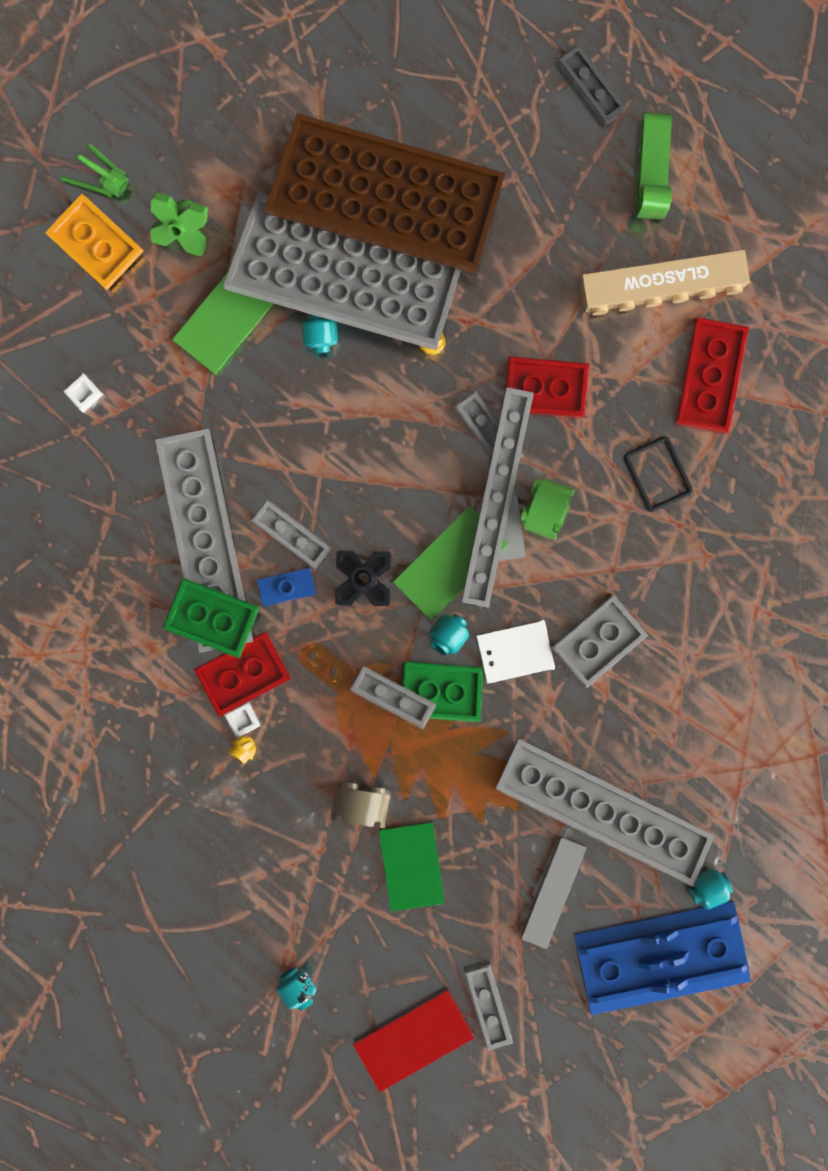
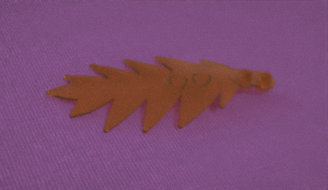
M316 643L307 644L301 649L299 654L301 665L338 693L336 710L342 732L347 731L352 713L360 748L373 777L378 775L391 740L393 763L404 800L409 799L423 763L426 782L441 820L446 819L453 781L468 809L481 823L485 821L487 802L518 812L522 810L516 799L494 789L507 761L493 757L473 755L508 735V730L493 728L447 730L457 721L429 719L424 729H421L350 691L361 668L353 671ZM310 652H315L317 655L316 660L313 662L308 660ZM376 663L366 665L365 667L383 675L392 669L394 664ZM332 668L338 670V675L335 678L329 676V671ZM401 676L385 677L399 685L401 684Z

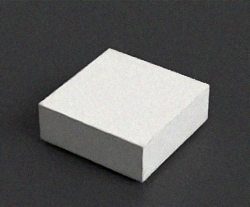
M84 373L63 391L82 412H85L103 395Z
M249 702L224 714L236 738L261 726Z

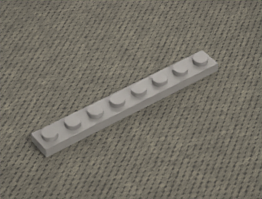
M506 388L461 601L463 603L489 608L534 394L532 392Z

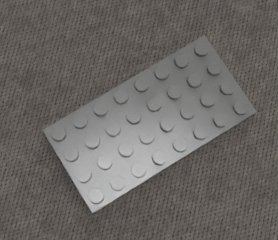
M257 193L224 283L225 290L437 350L461 270L265 214V206L269 196Z

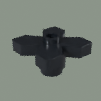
M337 551L336 567L348 576L349 579L335 589V604L353 605L359 596L364 593L373 606H389L390 589L382 584L378 578L391 569V553L375 551L363 564L353 551ZM362 573L367 574L369 577L368 582L365 584H361L358 580L359 575Z

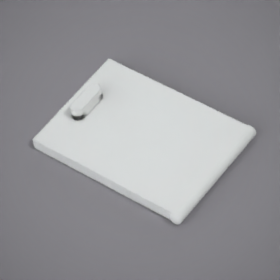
M545 620L476 636L487 684L555 669Z

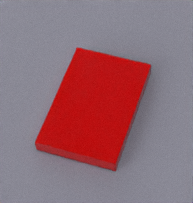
M509 356L505 392L508 387L534 393L529 414L584 419L590 364Z
M267 631L253 637V642L246 643L241 658L223 653L193 669L218 717L292 679Z

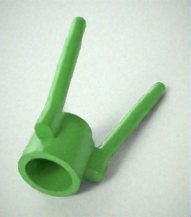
M88 144V148L109 169L104 170L81 154H78L77 158L102 175L100 183L103 187L66 176H61L60 178L63 182L102 193L110 199L113 194L117 197L121 196L129 180L125 176V172L118 169L92 144Z

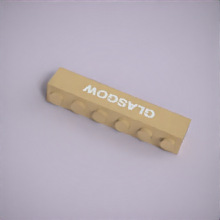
M745 250L583 274L579 282L584 313L592 312V315H602L608 313V309L619 308V311H628L634 309L635 305L645 304L646 307L661 305L662 301L665 300L681 303L688 301L691 296L699 295V299H707L716 296L715 293L726 291V295L738 294L750 283L746 252Z

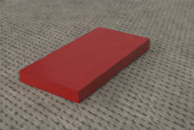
M700 317L694 319L674 424L723 434L730 433L750 327Z
M448 988L357 1039L353 1042V1046L379 1092H382L475 1037Z

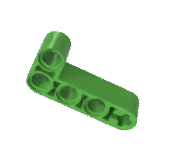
M643 112L639 142L636 218L663 220L669 212L672 197V188L668 186L671 114Z

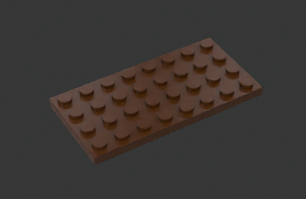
M297 113L265 206V214L476 274L505 173Z

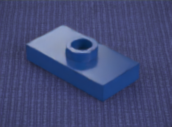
M311 568L257 580L263 607L317 595Z

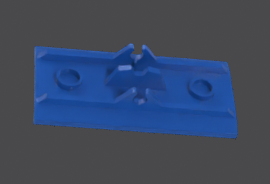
M733 900L708 910L704 907L574 934L591 1015L751 982L738 915Z

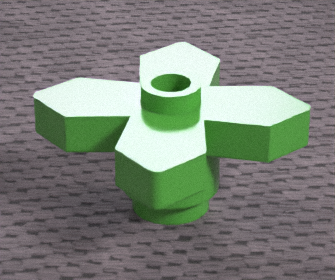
M156 192L151 199V212L160 221L155 222L151 228V242L167 246L177 239L187 253L202 256L206 249V237L198 229L204 227L207 222L208 208L187 199L175 203L171 196Z

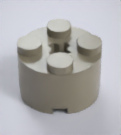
M342 782L341 787L336 786L331 820L336 821V817L339 815L343 816L342 822L374 827V822H379V827L385 828L390 795L386 794L385 788L369 786V790L364 791L358 790L359 784Z

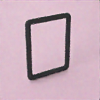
M660 437L625 454L624 460L648 511L655 512L692 494L693 488L669 437ZM665 442L687 491L652 506L630 457Z

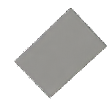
M611 594L554 643L551 648L585 688H588L643 641L648 634L614 594Z

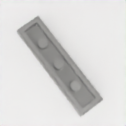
M560 836L522 932V940L545 949L548 948L587 849L585 845Z

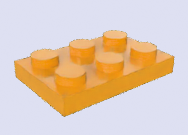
M83 194L45 232L106 290L112 286L143 252L140 246Z

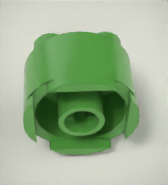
M546 478L542 480L536 479L531 490L532 504L531 506L526 504L521 516V524L525 525L524 529L556 540L557 532H560L570 506L568 503L569 499L573 497L575 489Z

